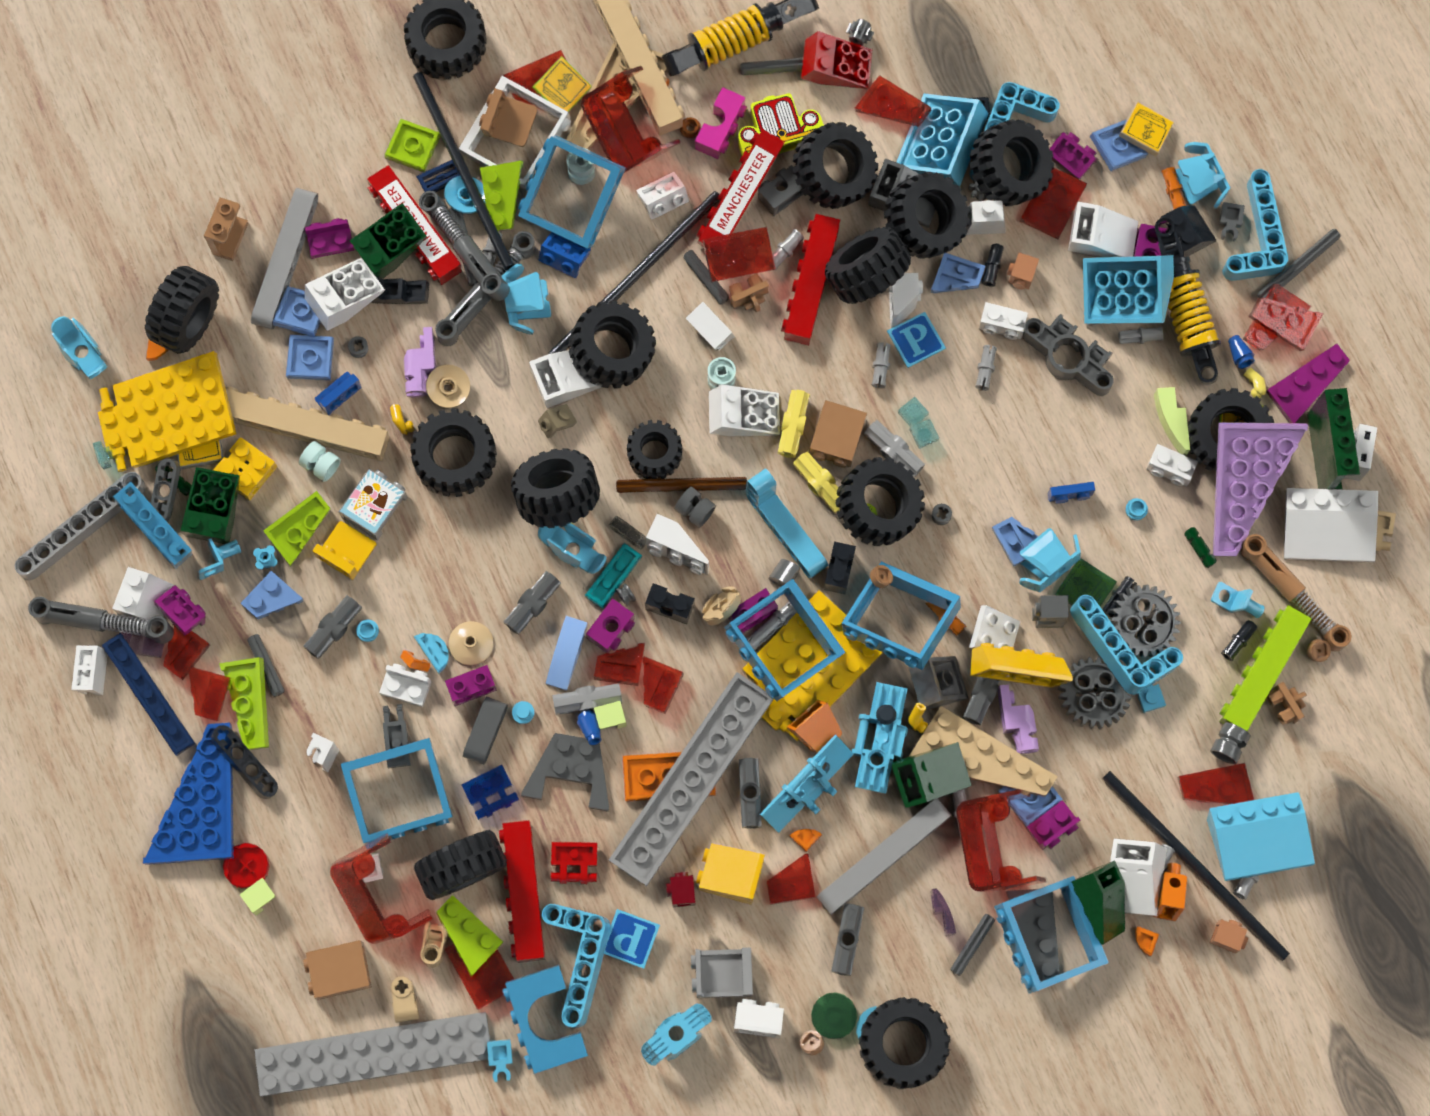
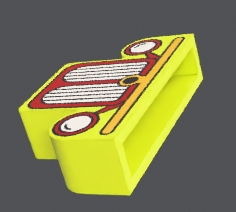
M790 93L776 97L768 96L761 101L752 103L750 115L754 127L745 126L738 134V147L741 157L744 151L749 152L753 146L750 144L755 132L760 134L762 129L785 141L778 154L795 150L805 135L823 125L820 114L815 110H806L801 116H798L793 97Z

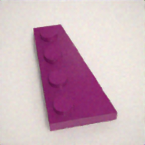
M1335 344L1269 388L1266 393L1289 423H1296L1344 369L1350 359L1340 346Z

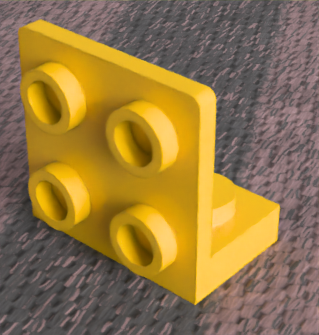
M339 521L323 546L317 544L312 551L316 558L353 580L377 544L343 521Z

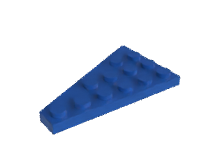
M231 723L207 724L203 738L196 747V753L182 776L181 784L176 789L174 799L159 824L158 832L151 841L152 844L146 857L143 858V864L153 865L234 859L233 766L211 741V733L216 727L225 725L232 729ZM225 732L219 733L218 740H225L227 734ZM232 741L225 746L226 749L230 747Z

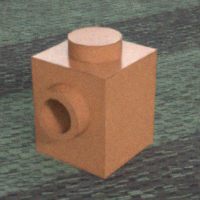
M1018 253L1016 262L1010 263L1007 275L1011 276L1009 283L1017 289L1029 290L1039 259Z
M1221 919L1216 923L1210 944L1237 953L1240 949L1244 950L1248 942V937L1245 936L1247 929L1242 928L1243 924L1235 920L1227 922Z

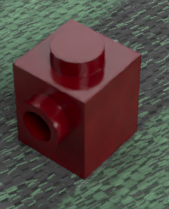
M688 872L675 873V877H670L671 883L666 884L667 897H672L673 907L696 906L693 875L688 876Z

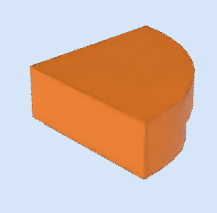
M149 339L146 359L147 361L157 360L169 350Z
M403 650L400 657L409 668L425 672L429 671L431 665L425 659L418 660L413 657L414 653Z
M801 829L793 832L790 838L807 852L822 834L813 829Z
M1137 926L1135 930L1137 945L1142 952L1151 957L1159 934Z

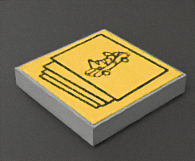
M221 440L177 454L181 470L219 463L224 457Z

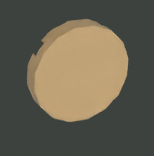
M735 587L722 588V593L712 595L706 602L702 610L704 615L702 618L707 624L712 626L718 625L735 612L742 597Z

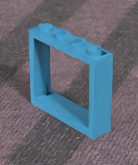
M557 135L551 136L544 143L543 150L545 152L542 159L539 158L535 165V176L527 184L526 190H528L526 198H523L519 204L518 209L520 212L518 216L587 249L591 248L595 243L626 168ZM557 146L610 171L583 237L530 213Z
M129 482L113 496L120 508L175 569L193 555L192 549L132 482ZM181 549L185 551L182 554L179 553Z
M881 561L879 565L886 566L892 572L893 581L890 584L891 586L941 607L946 612L919 654L857 626L880 589L869 579L842 622L843 634L852 641L857 640L865 644L869 649H877L891 659H899L911 668L916 667L923 670L961 608L960 596Z
M794 579L784 584L724 627L728 639L733 643L735 642L740 649V656L750 663L755 677L762 680L766 686L767 694L776 701L783 698L845 653ZM784 594L828 657L781 689L737 626Z
M430 738L341 764L363 844L369 842V845L373 846L383 843L382 838L390 835L392 840L405 836L404 831L413 829L414 833L427 829V824L435 822L436 826L449 823L448 818L453 817ZM425 749L443 813L369 834L351 771Z
M1074 876L994 906L998 915L996 919L1004 930V940L1011 948L1013 963L1020 971L1022 976L1021 983L1025 984L1028 994L1109 963L1104 949L1095 937L1093 927L1084 913L1081 901L1074 892V886L1071 882L1075 880ZM1060 889L1090 963L1040 982L1011 907Z

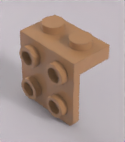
M495 88L493 94L490 93L486 103L488 108L486 114H482L480 118V129L485 136L524 147L538 109L534 105L506 97L503 90Z

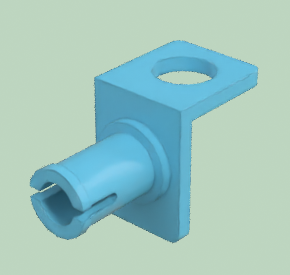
M212 538L208 539V546L216 563L198 571L200 580L224 571L223 559L241 553L236 539L220 547L215 546Z
M1218 582L1211 597V602L1231 613L1244 610L1255 618H1259L1265 609L1263 605L1250 599L1253 590L1237 591L1223 582ZM1221 590H1226L1229 593V600L1227 602L1220 600L1219 593Z

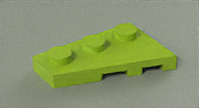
M522 160L480 168L486 207L498 231L509 230L514 227L517 207L516 199L521 181V168H523Z
M316 491L263 530V532L291 567L331 509Z
M453 895L436 912L472 977L502 945L503 941Z

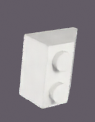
M904 273L901 279H898L892 287H889L890 328L901 324L916 309L917 301H921L923 282L918 279V273Z
M128 567L112 609L118 615H126L127 617H134V619L137 617L138 619L147 620L154 616L164 618L165 615L157 608L155 600L174 585L150 573Z
M743 999L742 1003H737L734 1032L780 1038L784 1008H779L777 1003L766 1002L765 1006L756 1005L755 1000Z

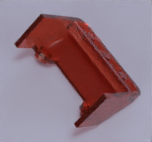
M642 66L619 73L585 95L581 100L582 110L608 160L625 167L624 173L662 155L681 143L677 139L662 145L658 138L651 136L643 139L625 101L630 99L633 93L629 78L642 71Z
M1018 789L966 800L958 805L956 810L968 881L973 890L987 892L1046 883V878L1040 876L1023 878L1022 872L1015 866L1003 867L995 822L1004 821L1010 814L1009 801L1031 797L1030 792Z
M388 833L336 860L330 867L331 878L365 940L372 944L401 937L433 919L429 909L409 920H406L401 914H392L384 919L363 878L372 874L375 869V861L371 853L391 843Z

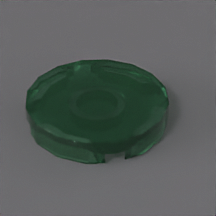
M836 992L827 993L821 996L813 1005L811 1012L812 1025L824 1038L831 1040L842 1039L850 1034L856 1025V1007L852 1000L843 994Z

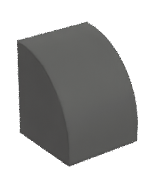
M781 559L768 579L782 587L790 580H795L799 574L800 566L786 559Z

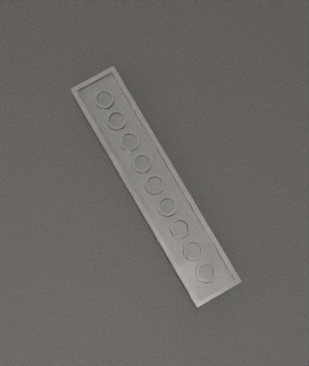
M736 672L609 861L645 886H648L774 698H771L765 690Z
M486 1012L255 1049L260 1096L488 1060L487 1041H490Z

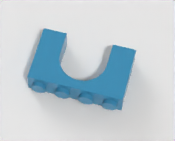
M559 965L506 982L507 988H504L503 992L506 1002L511 1001L514 1009L510 1011L513 1024H518L521 1031L517 1036L520 1046H525L528 1055L524 1056L528 1070L533 1068L535 1074L588 1056L581 1032L555 1040H546L537 1036L532 1031L528 1022L529 1009L537 999L566 989Z

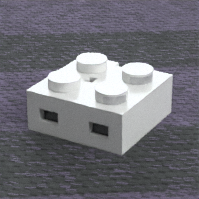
M1359 424L1354 430L1360 475L1345 476L1344 478L1361 481L1370 470L1377 427Z

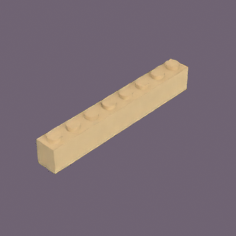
M593 0L659 136L683 127V118H685L681 106L676 105L674 101L676 100L675 93L665 83L667 82L666 75L657 66L658 59L656 54L650 52L648 48L650 44L645 34L642 35L639 30L641 26L636 16L633 17L630 12L632 7L629 0Z
M230 386L225 388L233 421L236 424L309 443L316 441L324 447L383 461L390 436L388 431L382 426L373 425L371 427L364 425L365 423L360 420L352 419V421H348L337 414L329 416L322 414L323 412L318 409L310 408V410H306L295 403L287 405L280 403V400L272 397L264 399L253 392L244 394Z

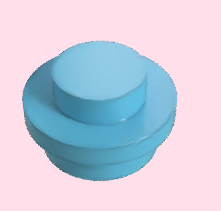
M1134 498L1127 503L1125 511L1130 519L1141 520L1147 515L1148 506L1142 499Z
M363 620L358 624L356 633L360 640L371 642L377 638L379 627L373 620Z
M521 701L514 705L512 716L517 723L527 724L534 718L535 711L530 703Z

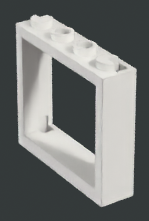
M504 76L500 78L495 88L503 90L505 96L510 91L559 118L548 137L549 139L551 136L556 135L560 137L563 131L566 132L571 124V117L567 111ZM486 104L459 147L462 155L484 167L497 165L474 152L484 135L480 129L479 122L482 114H486L488 108ZM543 147L524 179L520 178V187L525 190L529 180L535 176V165L538 159L543 157L545 152Z

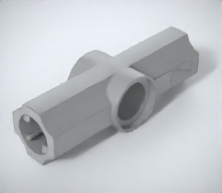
M878 420L873 422L864 432V435L880 449V453L885 459L892 458L896 464L899 461L905 464L904 468L906 470L911 469L915 473L912 475L913 477L925 466V463L909 450L908 444L900 436L893 435Z
M619 683L601 687L585 686L573 692L552 695L556 715L577 711L580 713L587 710L594 711L595 707L620 701L622 704Z

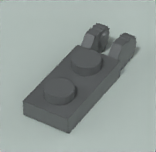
M397 704L398 721L390 722L391 714L389 707L383 706L385 750L408 744L407 726L404 720L402 704ZM410 753L387 760L388 769L411 766Z

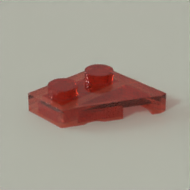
M172 624L174 635L168 642V653L165 655L163 666L183 681L209 648L210 644L192 630L184 635Z
M639 643L638 646L626 650L622 648L614 653H605L597 656L594 680L638 686L645 643Z
M644 656V705L666 714L684 673Z
M188 666L187 673H189L191 683L190 689L194 699L195 715L219 721L231 677Z

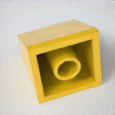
M711 843L710 849L705 848L702 861L706 862L704 871L699 870L696 884H700L699 891L752 905L765 855Z

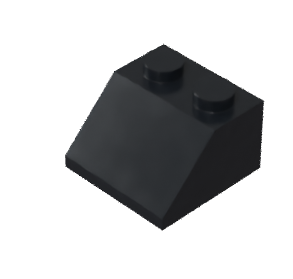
M1195 205L1180 206L1161 216V218L1168 217L1174 222L1177 235L1182 244L1184 257H1188L1217 241ZM1162 224L1160 226L1162 228H1166V233L1170 232L1171 226L1169 224Z

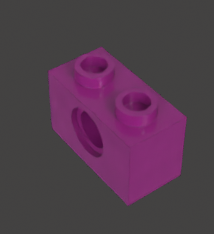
M612 598L586 632V638L607 654L611 650L615 651L622 642L620 638L624 632L629 633L634 627V613ZM610 623H615L618 625V629L615 632H609L606 630V626Z

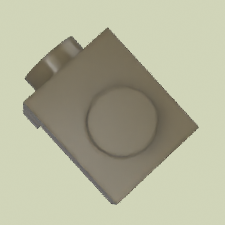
M567 404L546 410L538 419L540 428L547 438H551L557 431L573 427L577 423Z

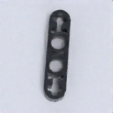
M225 725L216 727L211 733V741L260 798L269 799L273 797L278 790L276 780L231 728ZM225 732L227 734L225 740H218L219 733ZM233 740L234 743L226 749L225 746ZM233 748L242 750L243 757L241 759H234L232 757L231 750ZM248 765H254L257 768L258 773L256 776L251 777L246 773ZM263 775L264 778L256 784L254 781ZM270 784V792H263L264 785Z

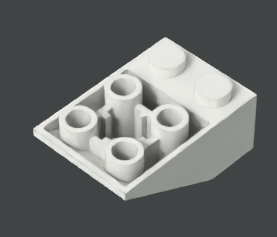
M1077 202L1068 251L1099 257L1133 256L1138 221L1100 205Z
M360 258L305 284V300L328 331L348 321L382 294L385 289L365 261Z
M569 350L551 353L529 362L532 375L546 408L601 388L600 383L597 382L594 385L590 382V378L587 376L583 378L580 375L581 370L579 368L575 369L572 364L574 358H570Z
M723 384L709 391L710 434L723 436H779V393Z
M657 514L646 536V545L649 553L656 557H667L671 563L677 566L682 564L690 567L689 570L695 574L702 575L704 573L708 575V559L677 522Z
M1114 839L1110 862L1115 860L1125 881V913L1157 916L1167 848L1156 842Z

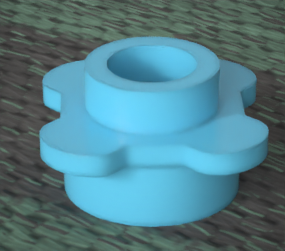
M269 545L267 548H256L253 551L257 561L255 566L261 570L277 565V559H275L274 555L275 548Z

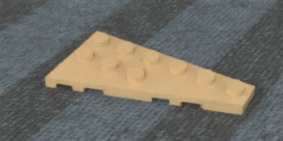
M614 42L566 139L588 150L641 98ZM649 49L650 52L656 54L659 70H663L665 73L667 69L661 57L664 54Z
M940 706L909 755L910 757L958 742L971 780L988 782L996 786L1013 788L1042 797L1047 796L1058 777Z

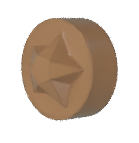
M878 565L871 570L870 579L876 587L886 588L892 583L893 575L889 568L884 565Z
M1314 639L1307 647V654L1313 661L1324 662L1331 653L1330 645L1325 640Z
M807 1031L800 1039V1047L808 1055H817L824 1048V1039L816 1031Z

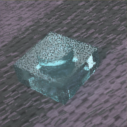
M913 397L898 410L899 415L911 428L929 415L927 409L916 397Z
M930 419L910 427V432L919 449L939 440V436Z
M102 441L93 443L98 463L102 469L112 467L110 460L113 457L109 446L105 447Z

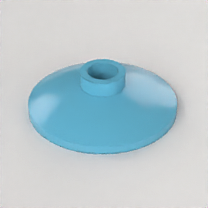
M457 176L451 179L444 191L448 205L461 213L470 214L477 212L461 177ZM472 177L486 204L483 184L478 179Z

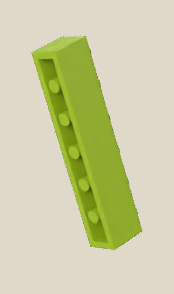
M1289 605L1284 610L1279 609L1273 619L1276 622L1273 629L1269 627L1262 638L1265 640L1262 648L1258 646L1252 655V658L1255 659L1252 666L1247 665L1241 674V677L1244 678L1241 685L1236 684L1230 693L1233 696L1230 704L1226 702L1219 713L1222 715L1220 723H1232L1248 731L1312 618Z

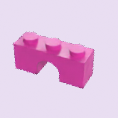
M722 87L713 104V114L721 117L724 122L719 126H710L704 123L695 140V150L719 159L721 153L725 154L729 146L728 139L730 135L734 136L737 131L739 117L743 118L746 113V97Z

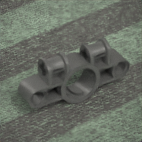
M1062 314L1050 326L1037 318H1031L1026 321L1022 337L1028 344L1046 357V366L1053 376L1061 380L1076 379L1098 396H1104L1109 393L1114 379L1111 373L1104 369L1103 366L1113 353L1111 351L1107 352L1098 345L1096 340L1088 347L1082 338L1074 335L1078 326L1070 324L1063 318ZM1028 328H1035L1038 333L1032 334L1028 331ZM1062 345H1070L1075 351L1081 353L1083 360L1074 369H1064L1061 364H1057L1054 361L1053 352H1056ZM1103 380L1107 383V386L1102 387L1097 381Z

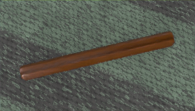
M747 477L617 480L616 491L618 493L686 491L690 487L697 491L746 490Z

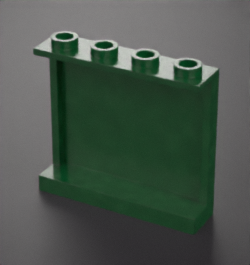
M1347 388L1324 390L1307 413L1318 489L1343 490L1342 480L1345 476L1360 475Z

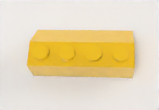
M981 643L979 647L972 649L970 676L1049 688L1073 681V676L1064 658L1055 657L1054 653L1046 652L1040 655L1035 654L1034 650L1029 649L1014 651L1015 648L1010 646L995 648L994 644Z

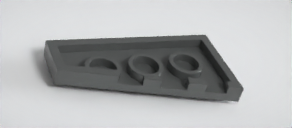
M1038 889L1006 891L1008 900ZM1052 891L1012 907V912L1040 982L1060 974Z

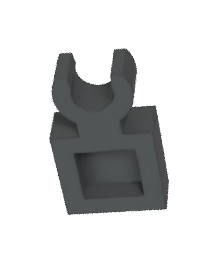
M1223 202L1219 225L1225 227L1220 235L1221 240H1224L1226 233H1231L1233 235L1232 241H1236L1238 237V230L1236 228L1242 227L1245 205Z

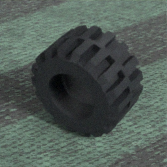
M648 420L647 425H644L643 422L640 423L639 428H634L632 435L628 437L627 456L631 468H635V473L638 475L643 474L645 479H648V476H651L652 479H657L658 476H661V479H664L666 474L672 475L674 469H678L682 460L681 437L677 435V430L675 428L671 429V425L667 422L663 425L661 420H657V423ZM650 441L662 442L668 448L667 453L659 459H649L643 455L641 450Z

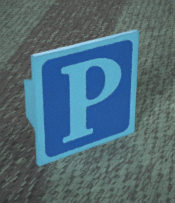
M926 312L887 330L907 368L946 349Z
M617 909L610 926L604 954L644 969L660 925Z

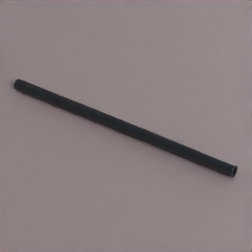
M417 72L413 75V79L504 270L507 271L514 266V263L423 73Z
M713 191L600 302L605 301L608 304L610 300L617 301L719 201L717 199L719 193ZM572 330L548 354L566 351L570 347L568 344Z
M1111 771L1102 778L1168 846L1175 850V853L1281 961L1290 954Z

